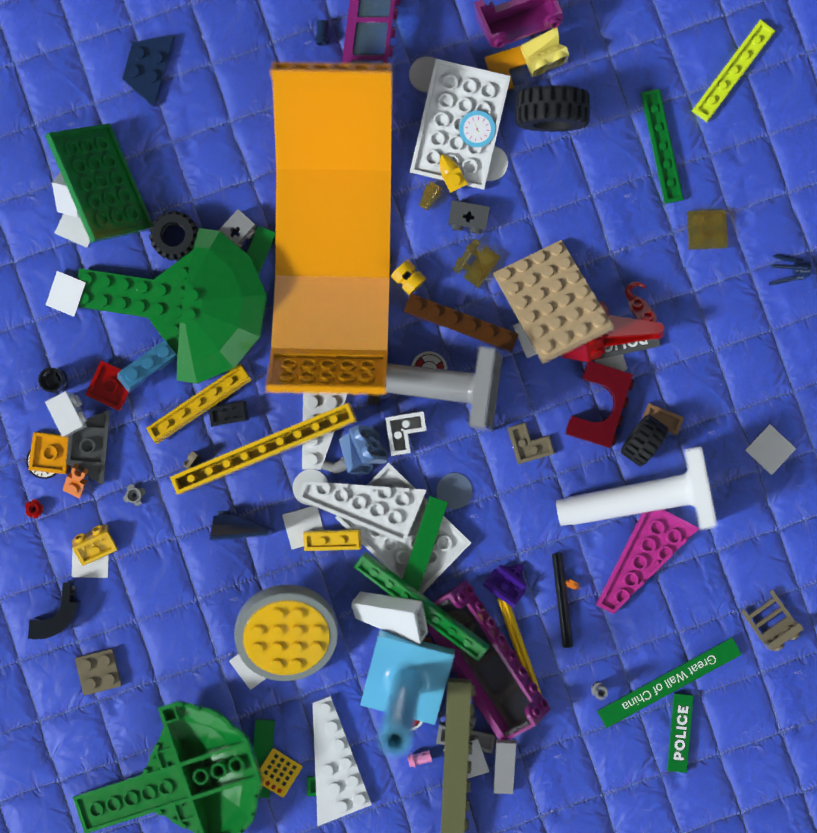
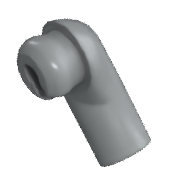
M341 457V460L336 463L325 460L322 469L335 474L342 473L347 470L344 457Z

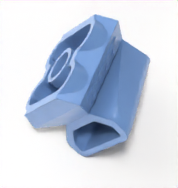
M357 425L350 428L349 433L339 439L349 474L366 475L373 469V464H385L388 461L387 451L381 445L380 435L373 426Z

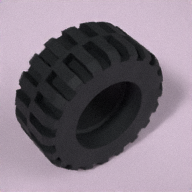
M562 85L535 86L522 89L516 96V123L520 128L540 132H565L585 128L590 122V95L585 89H580V87Z

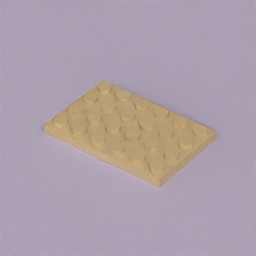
M562 240L493 273L494 278L543 364L613 330L612 323Z

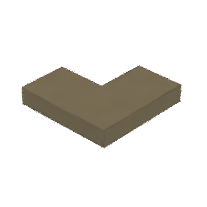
M526 422L507 428L517 464L555 454L550 435L531 441Z

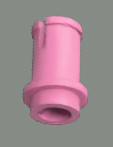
M429 750L416 754L410 753L411 755L407 756L409 766H414V768H416V765L432 762Z

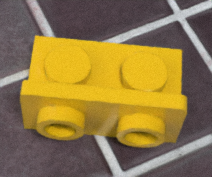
M107 524L103 526L98 525L85 534L80 533L72 539V549L82 566L118 550L116 543L109 533Z

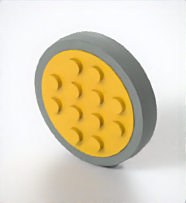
M277 585L256 593L241 608L234 630L236 648L245 665L256 674L276 681L299 680L320 670L333 655L338 635L337 622L327 601L313 590L297 585Z

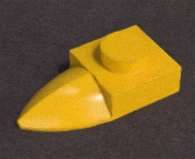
M442 154L440 157V171L450 193L468 185L456 162Z

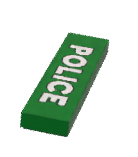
M673 693L667 771L687 773L694 697L690 694Z

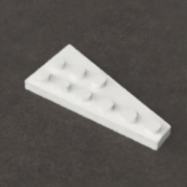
M303 393V421L344 405L348 393ZM334 432L302 445V469L322 470Z
M304 481L297 499L405 543L426 489Z
M331 695L312 703L318 826L372 805Z

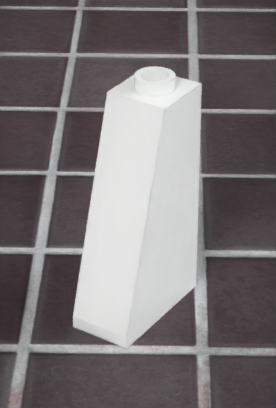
M361 591L352 601L351 607L355 619L417 644H421L428 633L422 601Z

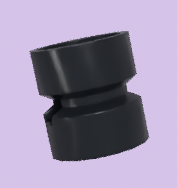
M48 367L41 371L38 382L40 387L47 392L61 393L66 390L69 379L64 371Z

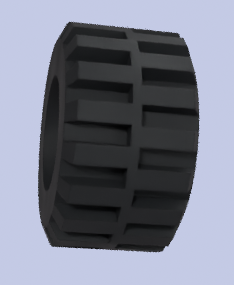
M174 210L171 213L166 211L164 215H158V219L152 222L153 227H150L151 235H149V239L152 242V247L163 258H167L170 261H179L193 250L199 229L195 222L185 213H179ZM172 226H181L185 230L183 242L178 246H168L164 240L166 231Z
M650 414L644 416L626 439L621 448V454L639 467L645 465L664 441L668 433V427Z

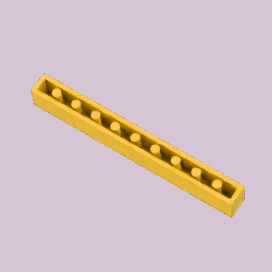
M346 403L175 474L170 479L176 494L182 495L358 422L351 404Z

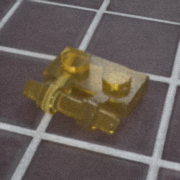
M474 238L471 244L465 247L466 251L461 258L456 260V265L452 270L459 274L462 268L467 272L463 278L479 289L501 257L486 246L481 252L478 251L476 248L480 242ZM473 254L477 258L470 266L467 264V261Z

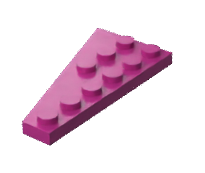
M665 510L641 513L596 605L614 614L700 528Z

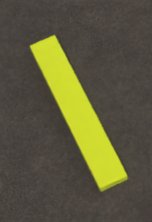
M760 19L693 108L692 112L707 122L776 30Z

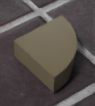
M191 451L183 466L186 469H190L200 455L196 451Z

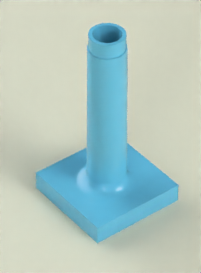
M379 631L360 705L385 712L380 743L386 752L398 755L408 749L412 739L415 720L435 725L455 649L424 641L421 644H417L390 632Z

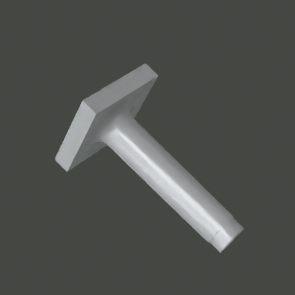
M479 347L475 373L387 363L386 393L470 404L472 406L469 426L477 430L493 432L503 356L496 349Z

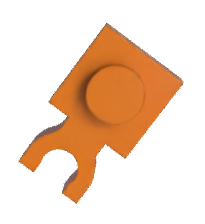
M75 463L66 478L63 491L80 499L87 484V480L83 478L87 475L88 469L85 468L81 473L78 471L79 465Z

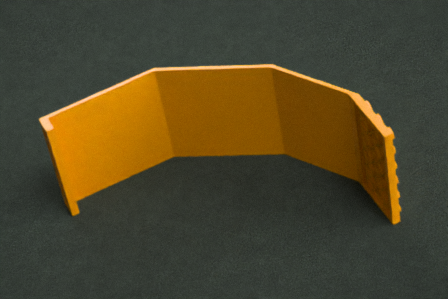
M272 62L271 78H273L276 150V243L272 342L266 392L386 394L390 275L392 64Z

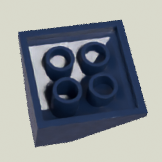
M230 510L218 511V515L213 516L210 540L269 536L275 532L272 528L237 514H230Z

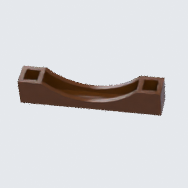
M410 293L404 309V314L464 334L510 354L519 335Z

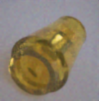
M430 181L428 185H425L418 205L428 211L442 195L441 191L443 188Z

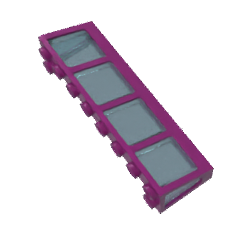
M350 0L342 63L388 64L389 57L393 56L394 46H391L390 43L391 38L395 39L396 27H393V20H397L398 8L396 6H400V0Z

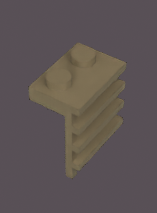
M773 589L769 591L772 595L771 599L749 614L744 609L741 610V613L765 648L770 651L775 650L776 652L785 646L784 643L789 639L794 640L801 635L800 632L804 629L799 622L794 621ZM774 602L779 605L778 608L754 624L751 618ZM780 612H784L786 615L784 618L761 633L758 628Z

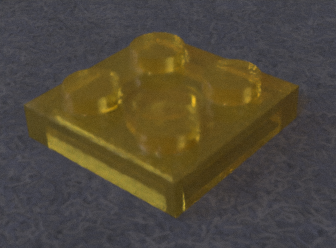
M726 210L687 212L688 250L728 248Z

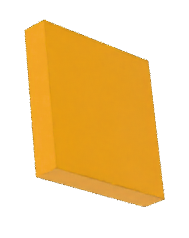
M33 432L28 470L68 474L69 465L66 464L68 437Z

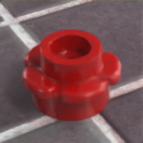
M33 499L31 502L28 501L25 505V513L28 517L38 518L44 511L43 505L37 499Z

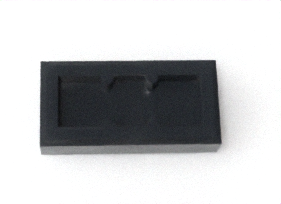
M242 401L210 408L211 427L248 421L247 402Z

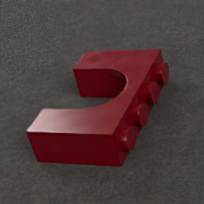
M592 361L587 362L581 380L605 388L612 397L613 408L610 415L601 422H590L570 416L564 435L606 448L615 445L617 440L615 431L617 427L621 426L623 416L620 415L622 409H626L629 398L626 396L628 390L631 391L634 385L633 374Z

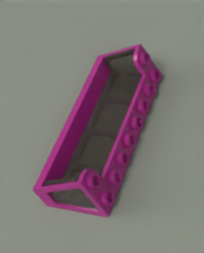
M465 580L432 601L490 645L484 655L477 661L427 623L428 632L437 645L455 649L451 667L458 678L471 679V685H475V697L471 698L498 739L509 740L536 726L551 710L548 702L538 692L537 685L532 682L526 668L521 665L516 653L507 643L505 636L495 625L494 619L490 617L484 604L476 596L473 587Z

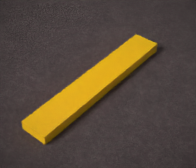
M240 364L146 429L153 441L159 444L252 379L243 365Z

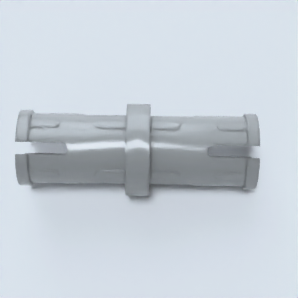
M594 682V685H591L593 696L595 695L596 698L601 700L605 699V696L607 697L608 695L606 686L603 687L604 684Z

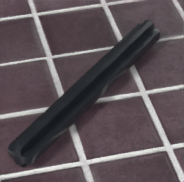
M553 553L552 560L562 646L564 648L573 647L567 587L565 584L563 554Z

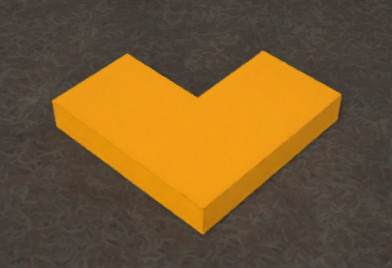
M521 46L484 57L488 71L510 76L509 70L525 66L526 61L520 50ZM511 77L508 90L514 89Z

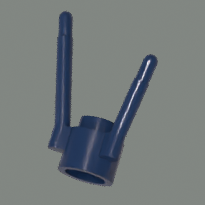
M773 255V258L792 262L793 265L772 264V268L792 269V273L796 276L769 282L770 286L794 280H803L804 276H810V261Z

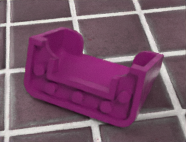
M484 0L474 2L476 20L490 45L496 48H501L508 43L544 30L556 28L563 21V12L557 0H511L494 6L493 1L489 2V5H486Z

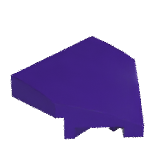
M522 564L506 567L499 565L497 569L492 571L482 586L514 608L526 592L525 588L527 587L522 572Z

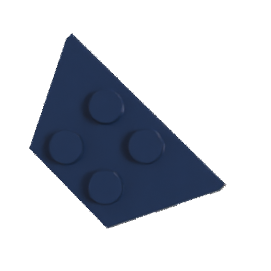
M174 35L132 42L122 79L153 107L156 106L173 46Z

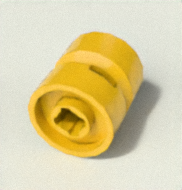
M407 259L392 273L391 277L397 284L401 283L402 289L410 296V293H414L427 278L420 271H415L416 266ZM410 272L412 275L405 280L403 277Z

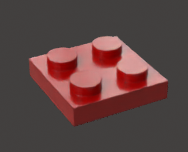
M100 361L85 396L121 411L129 395V392L117 378L121 369Z

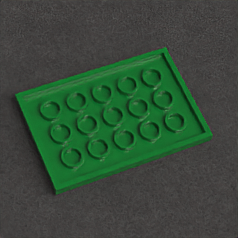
M110 123L49 132L45 136L91 243L149 231L150 227H153L150 215Z

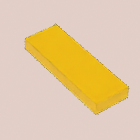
M361 529L303 532L304 551L362 549Z

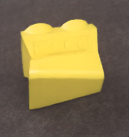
M557 27L531 39L520 47L532 77L539 76L550 69L563 65L569 58L567 47L559 44Z

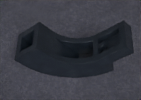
M73 581L62 583L61 606L56 615L52 618L29 619L28 639L50 638L63 632L73 623L81 601H73L77 594V587L74 586Z

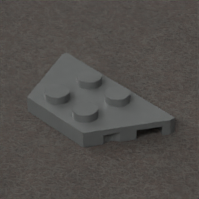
M110 411L87 418L85 422L87 427L68 437L66 464L71 467L75 463L78 464V471L81 473L85 468L88 469L86 476L99 484H104Z

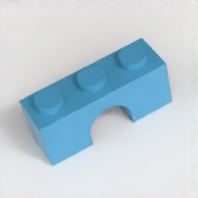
M163 340L121 370L117 378L130 393L144 383L145 379L152 373L162 370L173 362L177 354L166 340Z

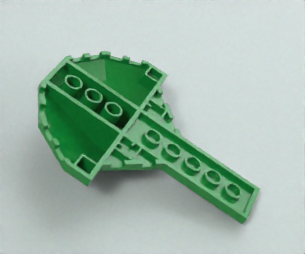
M203 228L198 230L193 250L154 280L80 268L78 273V280L86 282L78 307L147 317L162 338L166 340L177 354V381L196 384L236 368L239 362L261 338L267 293L252 257L221 231Z
M178 700L158 707L164 727L142 774L72 797L84 833H90L153 812L169 818L174 824L184 829L187 828L194 833H244L255 819L263 776L250 738L219 710Z

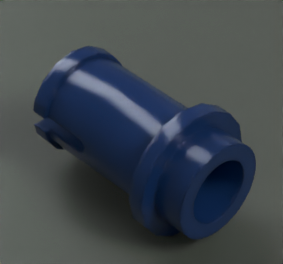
M318 20L316 22L317 31L314 41H316V45L326 46L327 42H329V22Z

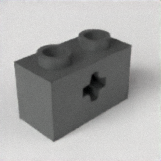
M452 200L448 226H451V229L456 231L469 229L470 233L481 234V232L486 231L490 207ZM467 214H470L472 219L470 222H466V219L463 217H467Z

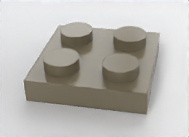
M114 648L75 658L84 696L122 686Z

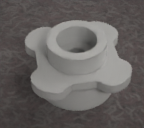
M130 484L127 486V492L123 499L125 502H131L135 506H139L142 504L141 499L145 495V490Z

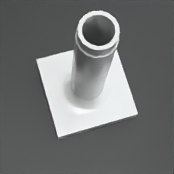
M702 447L685 450L688 470L684 474L556 500L560 525H577L691 505L697 509L700 529L717 527Z

